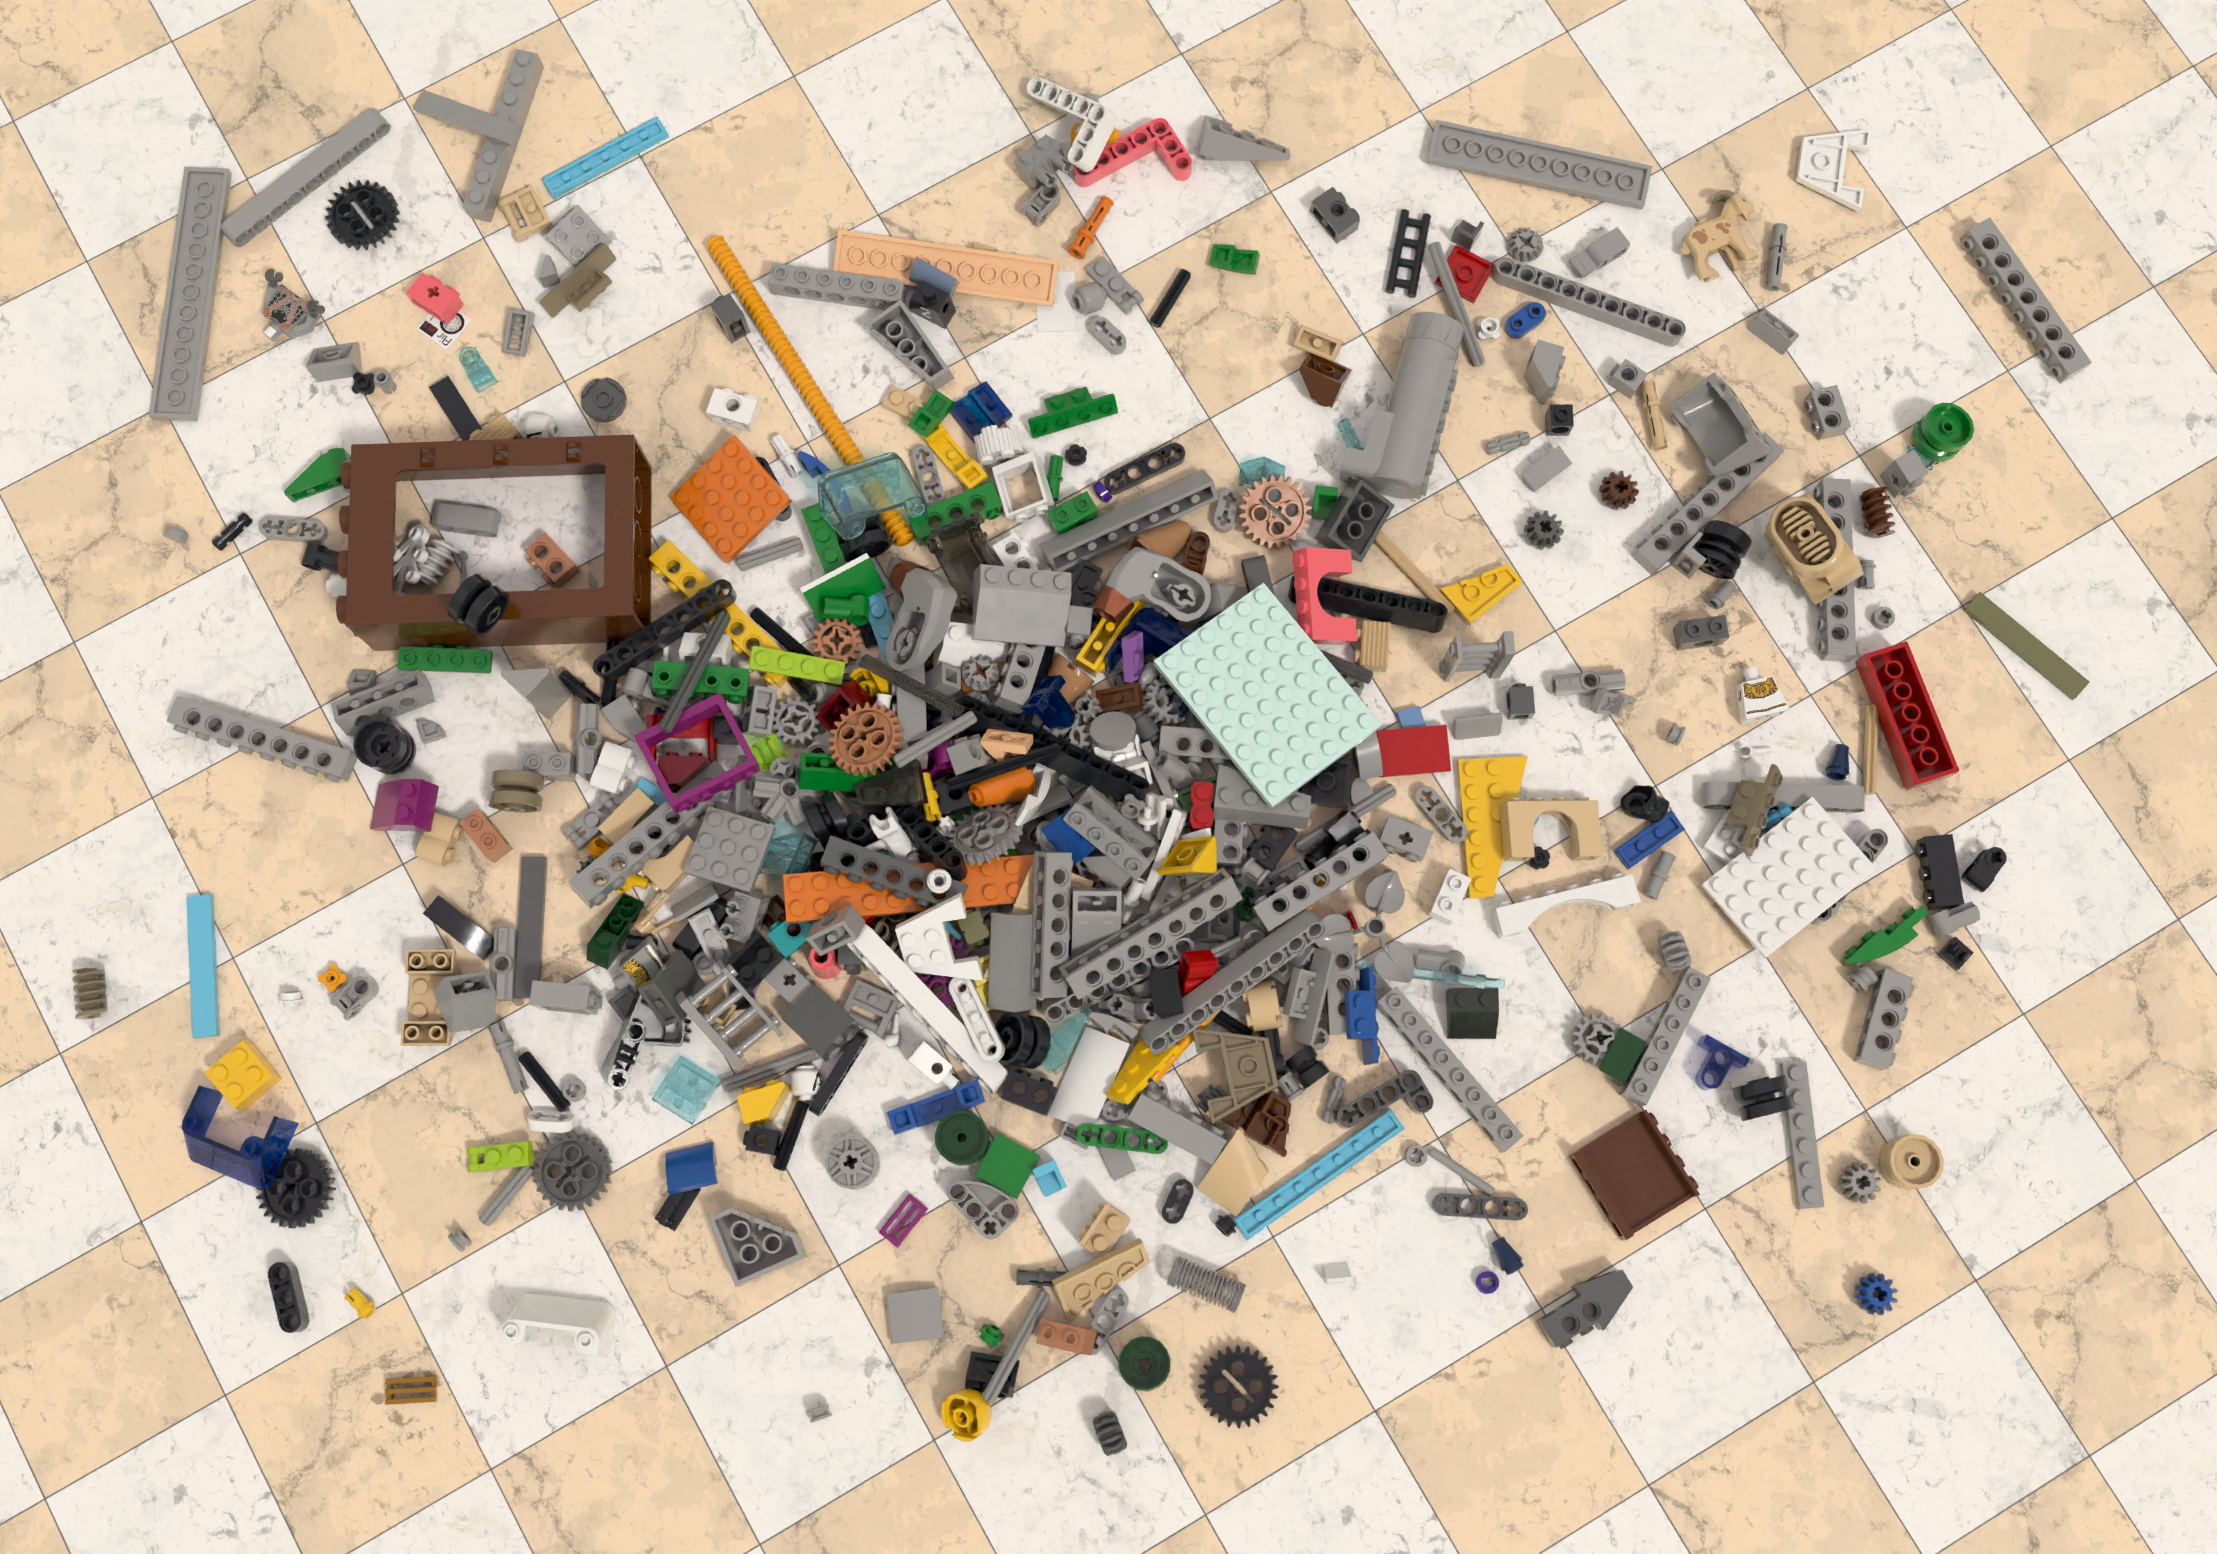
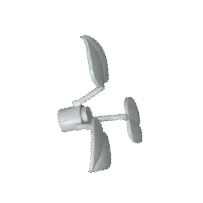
M1397 871L1381 874L1371 881L1366 888L1365 902L1368 906L1376 908V917L1370 918L1364 927L1350 931L1351 923L1345 916L1341 914L1328 915L1321 920L1326 926V931L1314 943L1321 949L1335 952V954H1342L1353 947L1351 935L1365 932L1370 938L1378 937L1383 949L1374 958V967L1378 975L1389 981L1409 983L1414 974V961L1409 948L1400 941H1393L1386 947L1384 936L1382 935L1386 925L1383 919H1381L1380 911L1382 910L1388 914L1394 913L1403 906L1405 900L1404 889Z

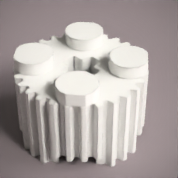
M1008 424L1007 428H997V425L987 426L981 429L982 434L974 436L978 461L981 465H989L990 470L994 466L1023 454L1017 425Z

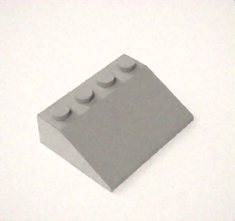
M980 564L973 573L972 640L1063 648L1071 601V573Z

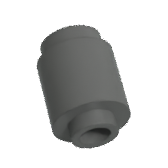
M1143 709L1136 713L1132 719L1135 721L1137 734L1142 742L1150 741L1151 745L1160 740L1161 727L1157 722H1154L1152 716L1148 717V713Z

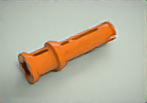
M1101 197L1084 227L1077 230L1076 238L1067 247V251L1073 257L1084 259L1086 256L1085 251L1090 244L1094 243L1096 231L1114 204L1109 197ZM1099 212H1101L1096 222L1093 223Z

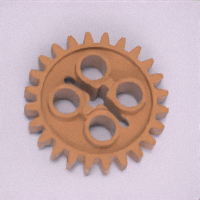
M1269 474L1268 481L1261 476V484L1252 481L1254 488H1245L1248 496H1240L1245 503L1238 505L1239 508L1243 509V512L1237 516L1244 518V521L1239 525L1248 527L1244 534L1252 533L1251 541L1259 538V546H1262L1266 541V546L1271 549L1273 543L1277 549H1280L1281 542L1288 547L1289 539L1297 542L1296 534L1304 535L1301 530L1302 527L1309 528V525L1304 521L1305 519L1312 518V516L1306 514V511L1312 509V507L1305 505L1310 500V497L1302 496L1306 491L1305 489L1297 490L1299 482L1291 485V477H1287L1283 482V475L1280 474L1277 480H1275L1273 474ZM1272 489H1276L1278 498L1271 502L1268 498V493ZM1262 498L1271 507H1278L1277 512L1290 521V525H1287L1280 517L1272 515L1273 512L1260 503L1259 499ZM1292 503L1295 505L1296 510L1293 515L1288 516L1286 514V507ZM1261 507L1264 510V515L1261 519L1256 520L1254 511L1256 508ZM1278 521L1281 524V530L1279 533L1273 534L1271 526L1274 522Z
M866 702L864 708L857 704L856 711L854 712L848 708L849 715L841 714L842 721L834 722L838 727L837 730H830V733L834 736L828 739V742L832 745L828 748L833 754L831 758L840 769H843L847 774L851 772L855 777L859 773L866 777L868 771L876 775L877 768L885 771L884 764L892 765L890 758L897 754L895 750L903 748L899 741L904 740L901 734L904 731L900 725L901 721L892 710L889 711L885 705L880 707L876 702L873 707Z

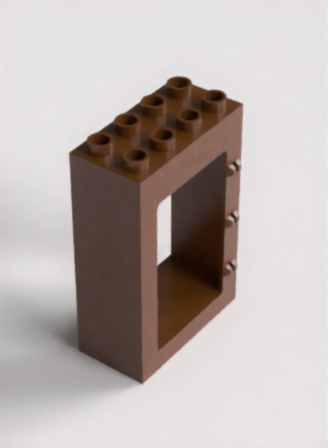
M634 434L351 445V461H343L341 465L343 487L350 489L349 505L341 506L339 511L340 528L344 534H348V550H341L337 560L340 577L347 579L346 595L338 596L336 615L340 624H345L355 637H359L374 651L399 650V647L431 648L432 645H443L446 648H455V646L474 648L607 643L609 640L622 642L651 623L652 563L649 557L652 556V466ZM605 474L604 586L602 588L508 591L509 603L504 615L497 625L483 636H476L465 627V624L460 625L448 616L447 609L454 593L396 595L394 593L396 481Z

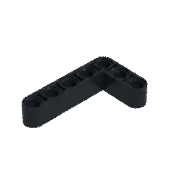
M901 794L888 796L853 822L847 829V835L853 844L866 847L880 840L872 830L869 818L871 815H875L878 820H885L888 816L886 808L890 807L910 841L938 869L947 871L951 879L957 881L965 879L968 874L962 853Z

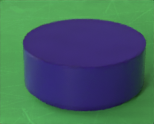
M1099 480L1092 485V489L1104 503L1113 498Z

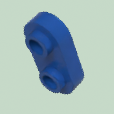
M1532 302L1510 316L1505 324L1506 334L1513 339H1519L1538 327L1546 316L1544 306L1540 303ZM1532 310L1537 311V312H1538V315L1532 314L1531 311H1532ZM1514 323H1519L1521 327H1516Z

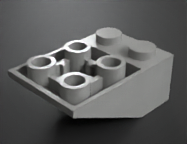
M1072 887L1071 959L1076 958L1121 930L1122 891L1120 888Z

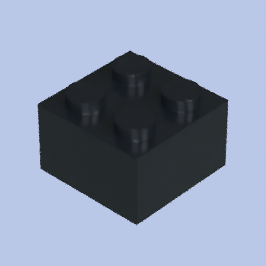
M1338 759L1302 786L1301 793L1311 796L1310 805L1348 809L1353 760Z

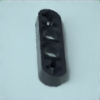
M1179 443L1169 444L1108 473L1104 479V486L1110 494L1114 495L1128 490L1182 464L1185 459V449ZM1171 451L1180 452L1179 458L1170 457ZM1163 454L1165 455V458H1167L1168 464H1165V459L1162 456ZM1158 459L1161 462V466L1158 469H1152L1148 465L1149 461ZM1133 468L1138 469L1141 472L1140 477L1136 479L1131 478L1128 475L1129 470ZM1122 473H1124L1125 480H1126L1128 483H1125L1124 479L1121 480V479H1122ZM1110 480L1119 481L1118 487L1110 485Z
M860 1030L857 1031V1034L851 1039L809 1107L810 1112L818 1117L822 1115L869 1039L868 1035Z

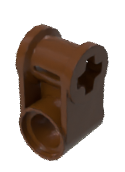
M1198 531L1191 535L1181 563L1184 567L1202 576L1210 545V539L1206 533ZM1201 540L1205 543V546L1203 548H1196L1193 543Z

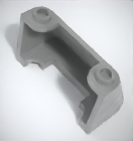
M1714 372L1669 406L1673 412V415H1671L1673 421L1678 426L1683 425L1687 428L1704 454V462L1706 464L1703 467L1710 476L1720 477L1766 456L1773 450L1734 390Z

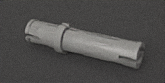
M1784 223L1773 225L1772 242L1769 243L1770 260L1766 289L1769 291L1781 289L1784 252L1787 250V243L1785 241L1788 226Z
M502 1021L499 1024L495 1023L489 1026L497 1045L495 1050L500 1053L513 1088V1093L517 1094L519 1091L523 1092L529 1089L513 1048L515 1046L514 1041L510 1040L505 1022Z

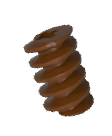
M1888 487L1868 489L1859 497L1860 502L1863 503L1861 505V509L1864 511L1863 519L1867 520L1864 523L1865 528L1868 529L1866 534L1870 538H1880L1895 533V531L1889 530V528L1895 526V522L1888 521L1894 515L1893 513H1886L1887 510L1892 508V505L1884 504V502L1890 500V496L1882 495L1888 491Z

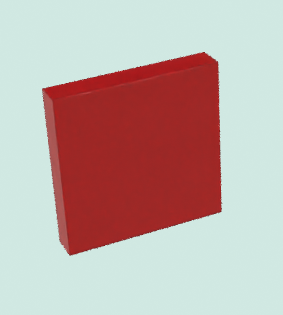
M1455 245L1447 262L1461 298L1474 304L1495 264ZM1438 275L1434 284L1443 288Z

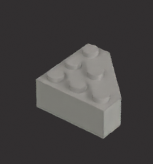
M729 1208L708 1217L735 1287H741L808 1257L799 1234L736 1208Z

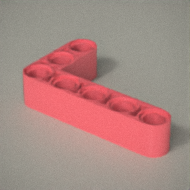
M1156 118L1118 138L1117 143L1107 144L1095 167L1088 174H1079L1082 170L1074 166V181L1080 187H1088L1155 150L1172 176L1178 181H1185L1191 176L1192 159L1168 121L1163 118ZM1156 131H1163L1164 133H1162V134H1157V133H1155V132H1156ZM1137 141H1144L1145 143H1144V144H1138V143H1136V142H1137ZM1167 148H1173V149H1175V150H1174V151H1168V150H1166V149H1167ZM1119 151H1124V152H1126V153H1125V154H1118L1117 152H1119ZM1105 161L1107 164L1101 165L1099 162ZM1184 165L1186 168L1180 169L1178 166Z

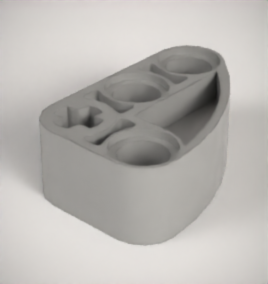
M958 1180L951 1182L947 1187L946 1193L949 1200L986 1239L992 1240L999 1237L1020 1215V1208L1017 1203L1008 1195L990 1185ZM956 1185L963 1186L965 1191L960 1199L953 1198L951 1194L953 1187ZM973 1203H977L981 1207V1213L977 1217H971L968 1214V1207ZM1010 1204L1015 1207L1016 1212L1012 1218H1005L1002 1215V1209L1005 1205ZM987 1222L990 1224L996 1223L995 1230L997 1232L994 1235L992 1233L988 1235L985 1233L987 1229L985 1224Z

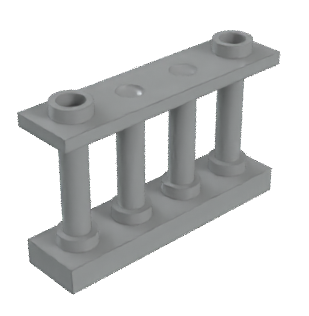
M1505 631L1497 642L1461 644V635H1455L1452 643L1449 644L1444 658L1439 662L1440 675H1444V682H1449L1454 672L1479 670L1490 672V679H1500L1515 656L1513 631Z
M719 960L716 963L723 971L694 996L690 995L687 997L681 991L675 996V999L737 1071H740L746 1066L741 1059L744 1056L743 1053L772 1029L781 1037L783 1033L779 1026L782 1024L773 1013L769 1016L736 978L738 973L730 963L725 966ZM730 979L737 989L708 1013L705 1011L702 1014L698 1009L699 1003ZM744 996L751 1006L725 1028L716 1030L713 1027L714 1020ZM759 1013L766 1022L740 1044L731 1047L727 1043L729 1036Z

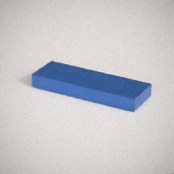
M1669 811L1661 821L1649 825L1615 849L1614 853L1626 869L1629 870L1684 831L1685 828L1673 812Z

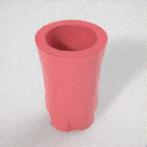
M814 948L809 954L810 967L817 977L831 979L841 972L842 969L838 965L837 949L822 956ZM823 956H827V957H828L827 961L824 962V963H821V962H820V959H821Z

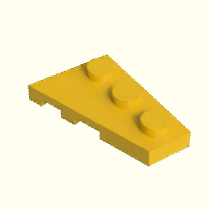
M1506 564L1484 572L1477 577L1465 579L1452 586L1443 587L1440 589V592L1453 604L1455 610L1468 625H1471L1523 581Z

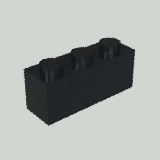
M1953 834L1924 836L1917 840L1915 854L1920 860L1919 877L1924 884L1923 901L1927 904L1928 910L1956 908L1963 905L1964 899Z

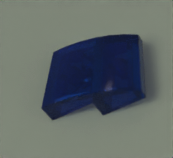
M987 381L969 390L967 396L957 400L950 411V414L974 444V436L982 434V428L991 425H997V428H999L1013 416Z

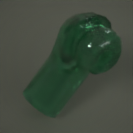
M1246 886L1241 892L1243 899L1236 903L1237 917L1240 921L1250 922L1254 916L1247 905L1250 900L1249 895L1255 892L1249 886Z

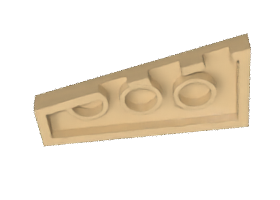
M1140 1238L1052 1280L1065 1319L1069 1324L1076 1319L1075 1315L1083 1309L1087 1311L1094 1305L1093 1301L1103 1294H1109L1114 1290V1285L1121 1280L1126 1281L1150 1262L1144 1243Z

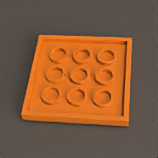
M734 434L670 497L685 517L727 564L793 502Z

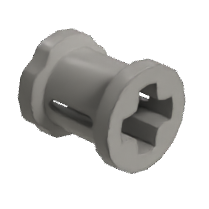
M1251 857L1239 874L1242 876L1246 875L1259 888L1268 878L1271 871L1262 868L1255 862V858Z
M1292 1071L1277 1080L1278 1086L1287 1097L1286 1101L1291 1102L1305 1091L1304 1088H1300L1292 1077Z

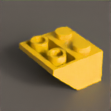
M776 1079L766 1082V1087L756 1089V1086L743 1089L742 1094L737 1096L744 1124L750 1127L774 1121L791 1092L789 1084Z

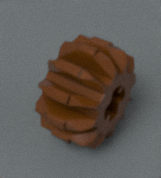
M1622 470L1618 475L1611 472L1609 478H1603V485L1599 487V492L1603 493L1600 496V500H1607L1606 507L1613 504L1615 511L1620 506L1625 510L1629 504H1633L1636 501L1634 496H1637L1639 490L1635 488L1638 483L1637 481H1630L1631 474L1624 477Z

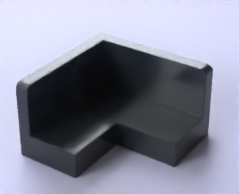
M1082 559L1071 579L1070 605L1092 608V604L1098 594V591L1094 590L1103 573L1102 568ZM1093 610L1092 622L1098 624L1102 616Z

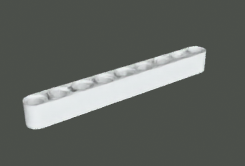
M864 924L858 939L847 943V946L974 1079H978L981 1087L988 1093L994 1094L1009 1078L1010 1075L998 1061L991 1063L980 1056L968 1029L867 924Z

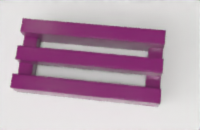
M908 1194L878 1233L898 1248L928 1211V1208L911 1194ZM910 1201L914 1203L893 1231L888 1234L886 1231ZM917 1208H920V1212L916 1215V1217L912 1220V1222L908 1225V1227L904 1230L900 1237L897 1240H895L894 1236L898 1233V1231L902 1228V1226L906 1223V1221L910 1218L914 1211Z

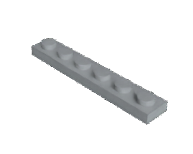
M1806 1061L1780 1063L1781 1076H1786L1789 1086L1783 1091V1095L1792 1096L1795 1106L1794 1109L1786 1110V1120L1797 1209L1824 1207L1807 1063Z

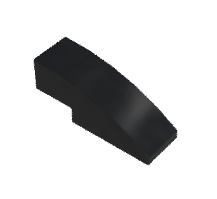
M438 895L424 911L423 914L483 961L494 950V937L443 897Z

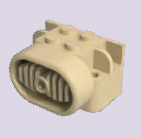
M1808 491L1801 496L1784 500L1773 510L1766 525L1764 535L1772 545L1771 549L1774 552V556L1781 566L1784 565L1790 579L1794 584L1796 582L1800 583L1815 605L1864 574L1858 558L1843 539L1835 523Z

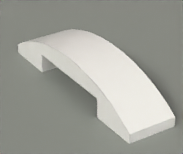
M1034 763L1030 768L1035 779V791L1033 795H1027L1018 810L1015 821L1017 826L1025 824L1035 815L1048 793L1051 780L1050 768L1040 763Z

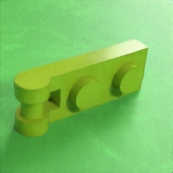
M532 1141L468 1147L467 1155H469L470 1165H467V1172L533 1166ZM484 1154V1163L480 1164L479 1155Z

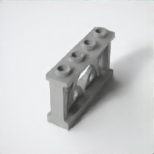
M1090 785L1063 818L1068 825L1135 880H1138L1150 866L1161 845L1160 841L1149 832L1144 831L1143 827L1132 818L1123 816L1121 811L1117 809V806L1092 785Z

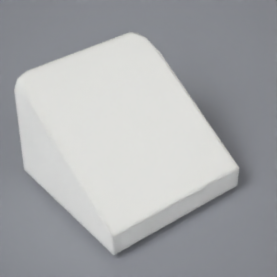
M1345 1262L1325 1264L1323 1267L1325 1283L1327 1284L1351 1282L1352 1280L1349 1266Z

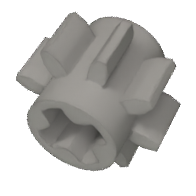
M1088 694L1082 698L1077 697V702L1072 707L1077 713L1074 717L1078 718L1079 721L1083 719L1087 725L1098 717L1099 714L1097 712H1102V709L1097 706L1099 700L1096 697L1091 699Z

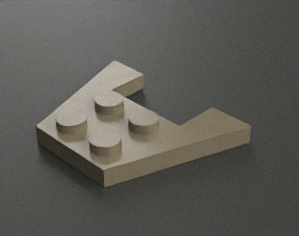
M1202 1029L1192 1031L1197 1053L1221 1049L1230 1092L1228 1096L1207 1100L1211 1125L1278 1087L1268 1038Z

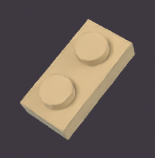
M892 385L882 402V407L911 421L918 408H923L927 402Z

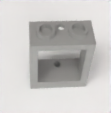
M532 980L529 1005L540 1010L597 1015L598 1010L602 1008L603 996L600 995V991L591 986Z

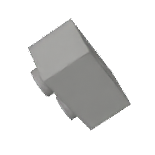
M1066 1122L1059 1137L1087 1150L1088 1145L1080 1144L1075 1138L1077 1127ZM1085 1131L1081 1132V1136L1085 1137V1141H1087L1088 1137H1093V1135Z

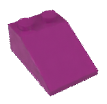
M398 779L379 784L370 829L378 831L431 832L439 786L423 779Z

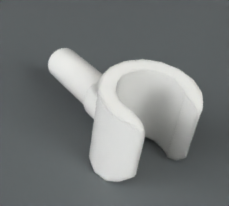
M1744 744L1739 748V750L1746 749L1749 751V755L1740 757L1742 760H1748L1752 755L1771 752V747L1752 748L1748 744Z
M894 1014L893 1034L886 1035V1043L889 1049L898 1047L901 1044L899 1036L900 1014Z

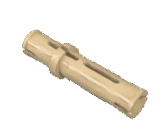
M1649 381L1641 384L1644 398L1643 410L1647 414L1653 450L1657 451L1667 448L1668 445L1660 413L1661 401L1657 397L1655 382Z

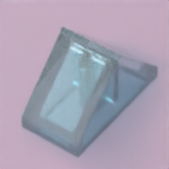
M1265 456L1241 462L1238 486L1253 487L1252 481L1261 484L1260 477L1263 476L1268 481L1269 474H1273L1275 480H1277L1279 474L1283 475L1284 482L1285 466Z

